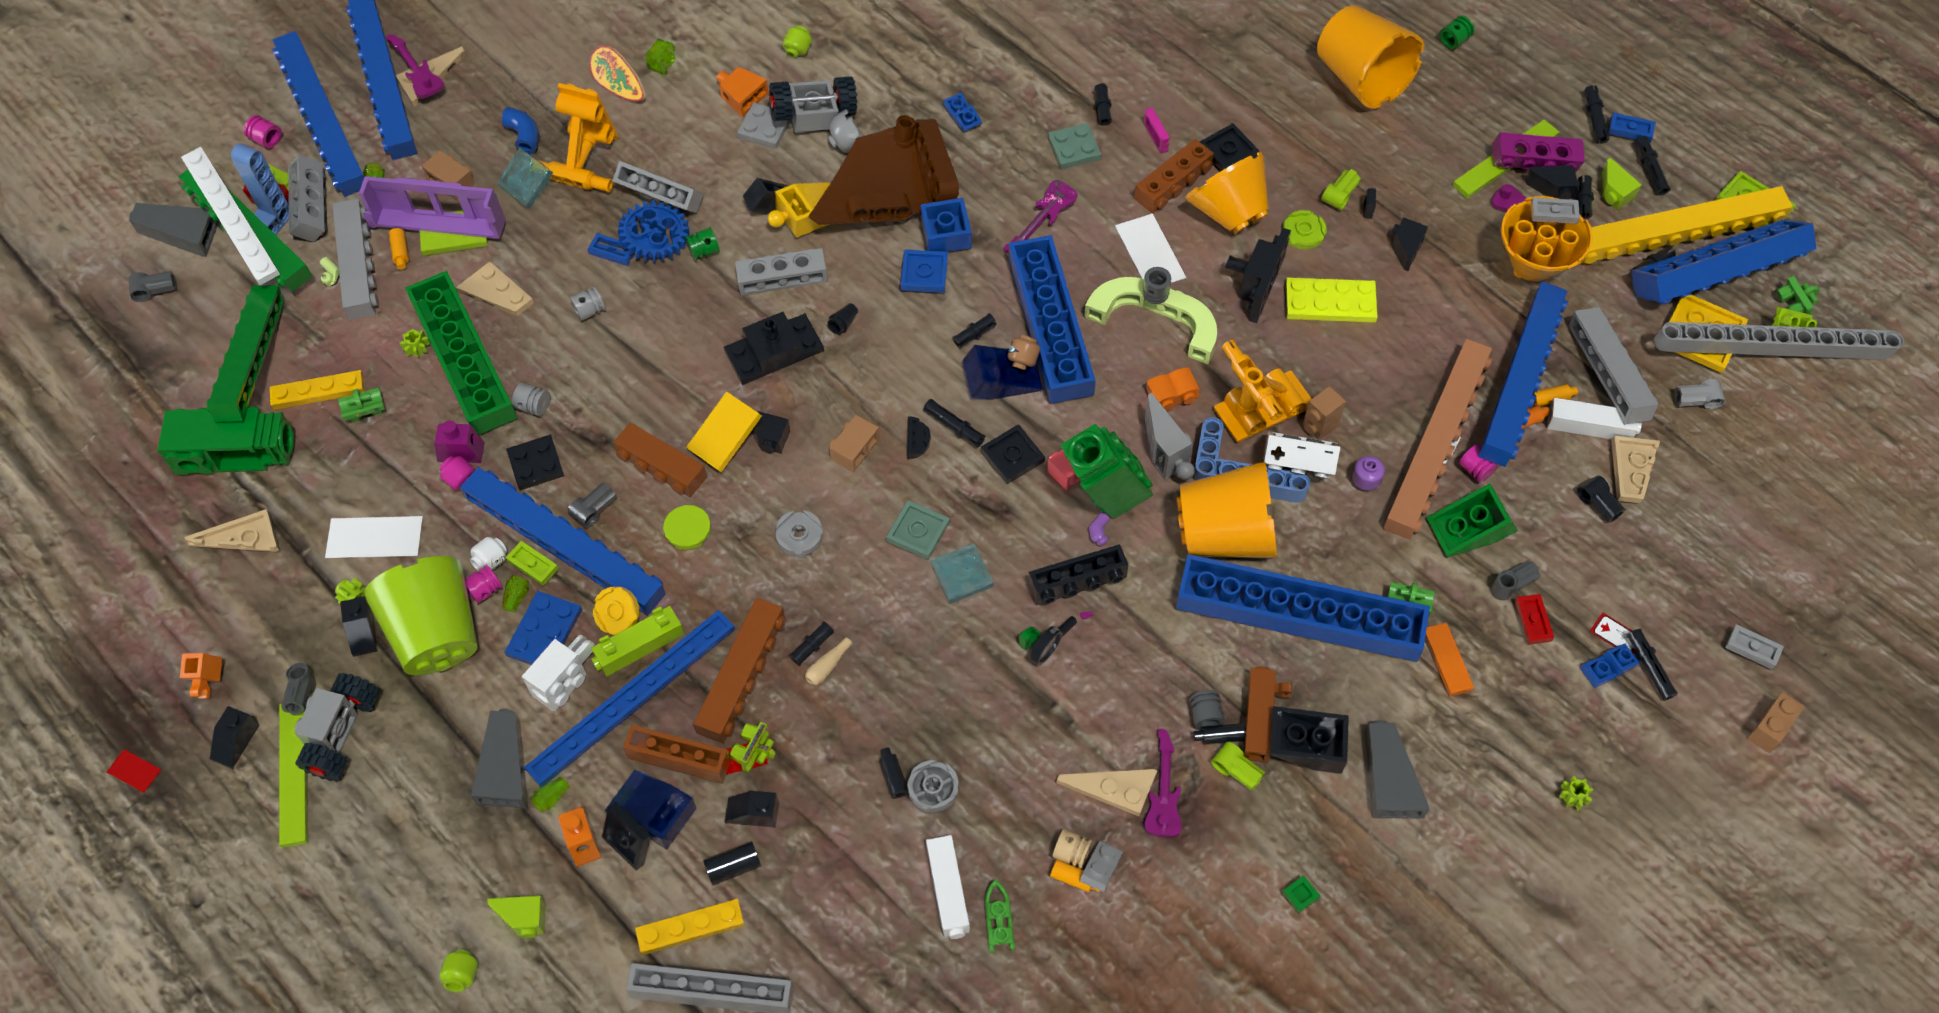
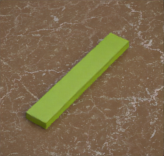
M1544 119L1523 134L1558 137L1560 132ZM1491 155L1456 179L1452 186L1466 199H1469L1513 167L1503 168L1502 166H1494L1493 155Z
M279 704V846L286 848L308 844V776L295 763L304 746L295 734V726L297 721L302 718L305 710L301 712V715H291L288 712H284L281 707L282 704Z

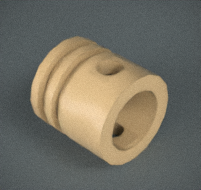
M1063 829L1052 858L1067 864L1073 863L1072 866L1074 867L1079 865L1078 868L1082 869L1089 855L1093 840L1089 839L1087 841L1086 837L1081 839V835Z

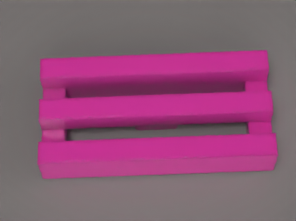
M1153 107L1146 109L1144 125L1161 154L1168 152L1170 137Z

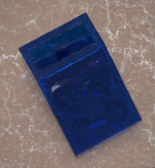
M974 345L963 359L971 398L993 400L1042 391L1043 387L1037 364L1033 367L1027 366L1026 370L1013 367V361L1008 359L1009 349Z
M634 770L604 811L607 813L608 807L616 802L622 808L628 810L632 818L639 825L644 826L651 835V841L667 850L697 807L691 796L673 785Z

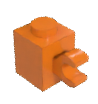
M206 653L182 654L180 678L192 681L190 697L209 699L210 687L207 682H220L222 657Z

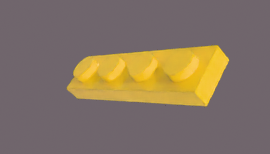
M361 370L270 386V406L273 410L347 397L353 395L354 389H359L360 393L364 392L363 373Z
M734 899L639 926L635 930L640 953L646 955L744 927L745 924L739 900Z

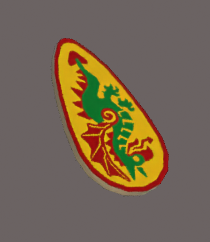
M601 45L595 48L591 54L589 66L591 75L597 84L625 100H644L646 95L643 85L626 59L609 45Z

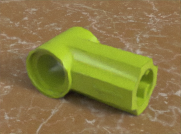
M1352 169L1344 170L1334 184L1328 185L1321 200L1341 211L1347 204L1350 194L1360 183L1361 178Z
M1226 742L1211 760V764L1218 772L1225 776L1231 775L1251 791L1256 788L1265 775L1262 769L1245 758L1243 751L1231 742Z

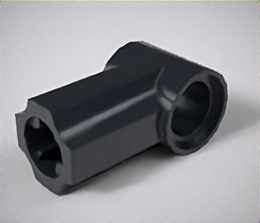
M1596 475L1577 487V494L1581 501L1587 505L1592 504L1608 523L1618 519L1626 510L1609 492L1608 482L1600 475Z

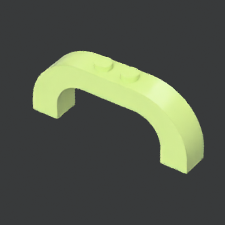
M1122 277L1107 281L1099 286L1089 297L1085 305L1084 318L1102 325L1106 324L1109 316L1115 309L1124 305H1136L1184 323L1191 329L1194 335L1189 345L1188 357L1209 365L1215 349L1217 325L1210 310L1199 300L1181 291L1170 289L1169 297L1165 302L1161 304L1149 303L1143 297L1144 279L1136 277Z

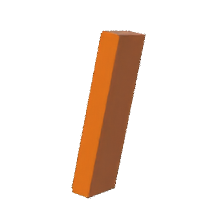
M1443 623L1427 627L1425 640L1449 697L1473 691L1474 685L1448 624Z

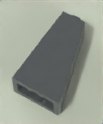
M135 203L134 209L129 215V221L138 234L202 257H207L219 221L214 222L207 214L209 210L206 208L202 210L201 208Z
M490 710L471 794L477 805L527 809L528 799L521 724L516 713L512 710Z
M1383 720L1369 723L1365 731L1373 818L1424 819L1429 811V805L1395 723H1387Z

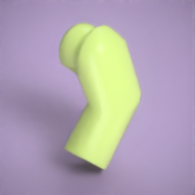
M324 257L321 259L320 265L326 272L323 273L324 277L321 276V281L327 286H331L337 282L339 268L328 257Z

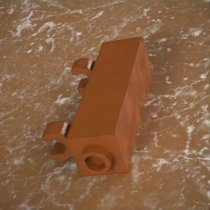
M1263 666L1251 668L1248 677L1243 753L1244 757L1249 761L1268 763L1270 758L1274 696L1290 699L1292 683H1275L1276 670H1270Z

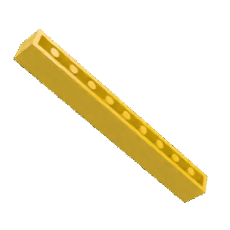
M1783 186L1594 226L1591 227L1593 234L1591 248L1587 256L1579 264H1591L1597 260L1613 259L1624 254L1632 255L1639 251L1655 250L1666 245L1674 246L1689 240L1697 241L1703 237H1715L1730 231L1738 232L1744 228H1757L1766 223L1786 219L1793 206Z

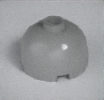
M847 109L838 113L830 122L829 129L831 135L828 138L834 148L838 146L843 152L849 153L856 138L861 137L862 134L853 118H847L846 114L849 113Z
M928 760L921 762L913 768L907 788L911 801L918 809L927 813H939L945 811L954 803L958 795L959 781L956 772L950 765L937 762V760Z

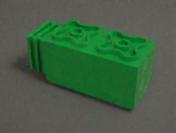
M248 406L243 421L214 422L212 414L208 412L207 408L165 410L157 451L173 473L178 475L268 471L269 465H289L290 455L294 446V431L282 412L266 414L262 413L259 407Z
M1093 424L1061 444L1066 458L1069 460L1077 477L1081 480L1080 484L1083 490L1090 496L1094 505L1097 508L1099 507L1102 513H1106L1115 519L1153 496L1150 489L1153 484L1143 469L1141 462L1132 453L1130 448L1126 447L1123 440H1120L1115 431L1110 433L1105 426L1100 429L1097 424Z

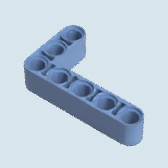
M238 143L232 149L231 159L258 208L254 214L277 235L289 220V205L262 152Z
M1210 417L1203 422L1193 475L1194 480L1253 465L1218 459L1223 433V423L1218 418ZM1266 467L1270 497L1272 499L1300 503L1306 499L1310 487L1308 476L1292 471Z

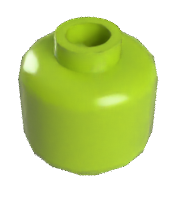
M799 25L788 29L782 42V46L788 56L797 58V56L803 57L807 54L812 43L809 30Z
M457 950L447 954L439 973V979L444 988L451 992H462L464 989L471 987L478 969V962L466 950Z

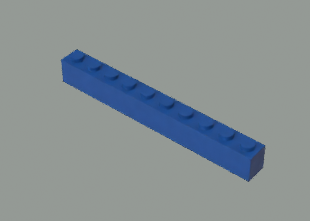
M348 0L349 6H346L349 18H353L350 24L353 33H357V35L353 36L357 47L361 48L357 51L361 62L365 63L361 66L365 77L368 76L369 78L365 81L369 92L372 91L373 93L369 96L373 107L377 108L373 111L377 122L381 123V125L377 126L381 138H385L382 141L385 153H390L392 160L418 154L375 0Z
M294 31L272 39L276 47L272 49L277 61L282 60L278 64L283 74L288 73L285 79L289 88H295V90L291 91L296 103L301 102L298 108L303 117H308L304 121L309 131L314 130L315 132L311 134L316 146L321 145V148H318V152L323 161H328L324 165L329 175L334 174L335 176L331 180L336 191L341 189L344 197L359 192L364 176L297 32Z
M1541 281L1530 306L1478 457L1506 467L1509 459H1515L1519 447L1515 446L1516 442L1520 443L1525 432L1521 427L1527 424L1531 414L1527 412V409L1532 408L1536 399L1533 392L1538 391L1542 381L1538 377L1543 375L1547 363H1544V359L1548 360L1552 351V347L1549 344L1554 343L1558 333L1554 329H1558L1563 318L1559 314L1564 312L1568 300L1565 299L1567 290Z
M478 467L460 486L465 499L605 589L616 586L624 587L631 591L637 598L639 611L648 616L666 595L663 582L655 575L650 577L644 573V570L638 564H630L619 552L614 551L613 553L600 540L596 539L594 541L589 538V535L583 529H575L564 517L553 515L547 506L543 504L539 506L534 503V500L528 494H520L512 484L507 481L503 483L492 471L488 470L486 472Z

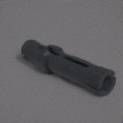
M1590 85L1584 89L1587 99L1586 109L1591 117L1595 142L1598 144L1600 140V144H1604L1609 141L1602 109L1604 105L1599 97L1598 86Z
M1641 136L1635 140L1641 155L1640 161L1642 164H1645L1657 195H1665L1671 188L1657 160L1658 154L1652 149L1649 138Z
M929 399L926 402L923 411L953 430L957 437L966 439L976 448L983 444L986 436L974 429L968 421L958 418L933 399Z
M1636 629L1627 634V638L1637 653L1636 658L1638 661H1642L1663 701L1677 696L1678 692L1656 657L1655 648L1649 645L1642 629Z

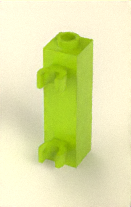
M660 606L652 611L653 615L610 638L608 635L600 638V643L591 648L594 654L591 660L597 671L602 669L607 677L685 635L682 625L671 606L662 609Z

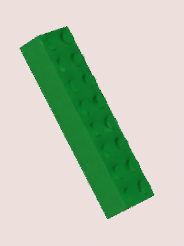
M447 270L405 287L468 424L472 425L480 435L517 419L512 403Z

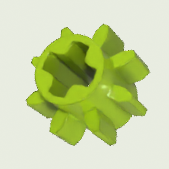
M411 329L403 334L404 341H401L400 345L407 356L413 355L418 358L428 352L426 346L430 345V341L425 336L423 330L418 332Z
M355 577L352 581L344 579L335 589L337 594L335 599L340 604L341 601L365 596V587Z
M1573 776L1570 782L1564 781L1560 787L1564 791L1561 792L1559 798H1564L1566 807L1576 806L1577 810H1580L1583 803L1589 805L1592 799L1588 795L1594 789L1589 788L1586 783L1587 779L1580 780Z

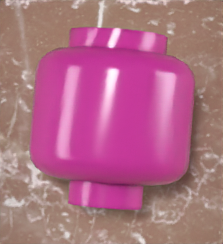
M451 456L441 465L439 469L441 471L440 478L453 490L458 491L461 490L460 486L471 476L475 468L463 457Z

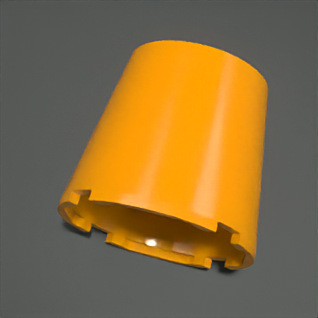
M1350 5L1337 12L1324 27L1317 44L1318 56L1364 106L1371 109L1380 108L1381 104L1387 100L1392 102L1409 86L1421 66L1422 61L1419 58L1421 52L1424 51V43L1419 35L1358 5Z
M1266 462L1256 463L1180 484L1181 496L1177 497L1178 511H1182V513L1178 514L1180 529H1185L1181 530L1182 545L1187 544L1188 554L1208 557L1277 558L1274 521L1271 515L1268 516L1266 505L1271 504Z

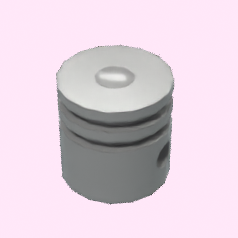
M595 286L591 287V290L589 288L586 289L587 292L581 291L570 296V301L580 321L596 315L595 312L599 314L601 313L600 310H606Z
M520 383L513 393L512 406L514 409L542 416L549 405L550 393L548 390Z

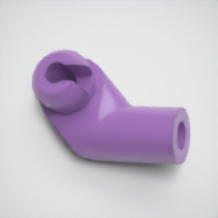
M1102 512L1089 527L1091 540L1096 542L1098 546H1103L1108 541L1103 528L1109 522L1110 517Z

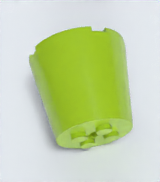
M450 556L417 559L418 564L403 568L402 564L374 578L365 588L364 593L368 605L404 672L409 675H427L445 671L467 660L478 648L463 567L457 558Z

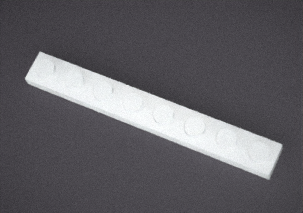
M199 147L182 156V160L259 285L280 275L203 149Z

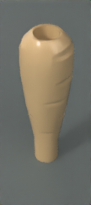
M845 637L837 646L815 661L806 670V681L813 686L821 684L834 669L845 651L852 645L851 640Z

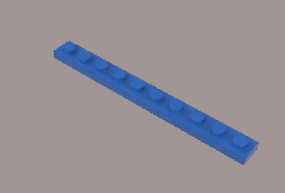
M719 610L716 611L524 766L526 772L542 788L735 630L734 625Z

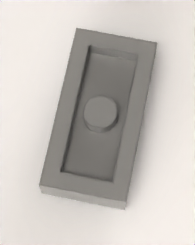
M1532 198V221L1577 224L1580 219L1578 200Z
M1737 624L1734 626L1725 648L1772 670L1777 665L1784 647Z
M1099 841L1081 876L1080 882L1104 892L1122 857L1123 851Z

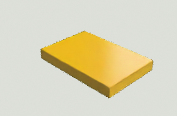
M726 391L686 448L722 473L762 415Z

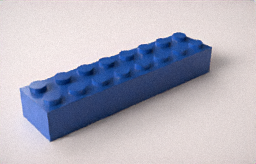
M1783 219L1631 270L1635 296L1645 298L1646 301L1654 300L1659 304L1671 302V298L1686 297L1691 295L1692 291L1709 289L1715 283H1727L1730 281V278L1748 276L1751 271L1768 269L1771 264H1782L1788 262L1789 258L1806 256L1807 252L1817 249L1814 225L1808 222Z
M1052 235L1009 243V262L1031 338L1036 339V344L1040 346L1037 360L1050 404L1094 395L1096 380Z

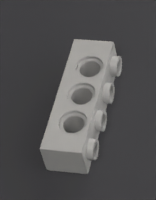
M299 154L288 166L289 234L314 242L326 230V224L324 223L326 211L324 206L325 190L323 189L325 174L323 173V163Z
M619 161L612 180L694 213L698 212L704 195L701 191Z
M822 248L735 261L741 296L828 282Z

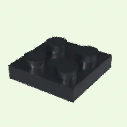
M1234 123L1200 141V143L1214 153L1212 162L1221 171L1248 156H1252L1254 159L1259 152L1257 147Z
M1019 424L981 446L982 454L1006 484L1045 462L1044 454Z
M551 434L506 448L519 491L564 477Z
M615 802L607 809L602 838L637 871L644 866L651 835L644 826L639 825L632 818L628 810Z

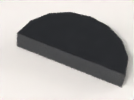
M908 416L907 459L909 460L923 455L928 450L931 442L929 427L921 422L919 418Z

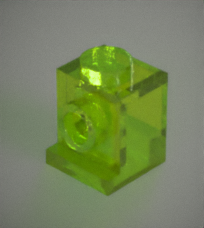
M658 38L645 54L648 69L666 76L668 66L672 65L675 59V46L669 41Z

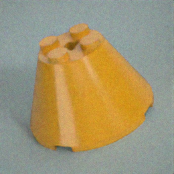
M1258 152V157L1255 159L1252 156H1248L1206 180L1207 184L1200 188H1194L1185 198L1189 203L1228 231H1233L1235 235L1246 229L1249 222L1252 221L1255 224L1268 215L1267 211L1269 210L1263 153Z
M1548 196L1529 197L1517 205H1512L1506 212L1501 224V237L1515 276L1532 282H1547L1549 278L1579 264L1589 253L1593 241L1591 226L1588 220H1584L1581 215L1577 224L1532 221V198L1558 199Z

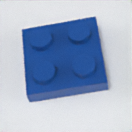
M904 249L901 291L945 293L948 252Z

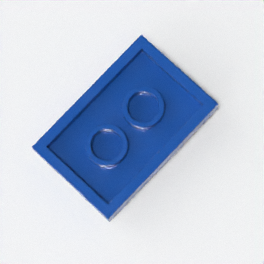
M537 590L504 652L505 655L532 665L554 639L564 645L582 612L581 605Z

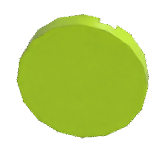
M1309 210L1292 212L1283 223V228L1291 230L1288 243L1299 249L1315 248L1323 242L1326 236V224L1323 218L1314 215V212Z
M683 505L675 508L667 515L664 520L663 530L667 541L674 545L675 548L691 550L700 547L706 538L708 539L711 533V523L708 514L703 509L695 505Z

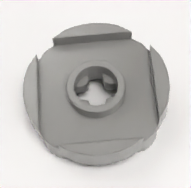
M803 511V513L788 512L777 522L775 535L778 546L782 551L796 558H803L807 554L814 552L823 540L821 522L816 515L809 511ZM795 530H804L803 536L795 537Z

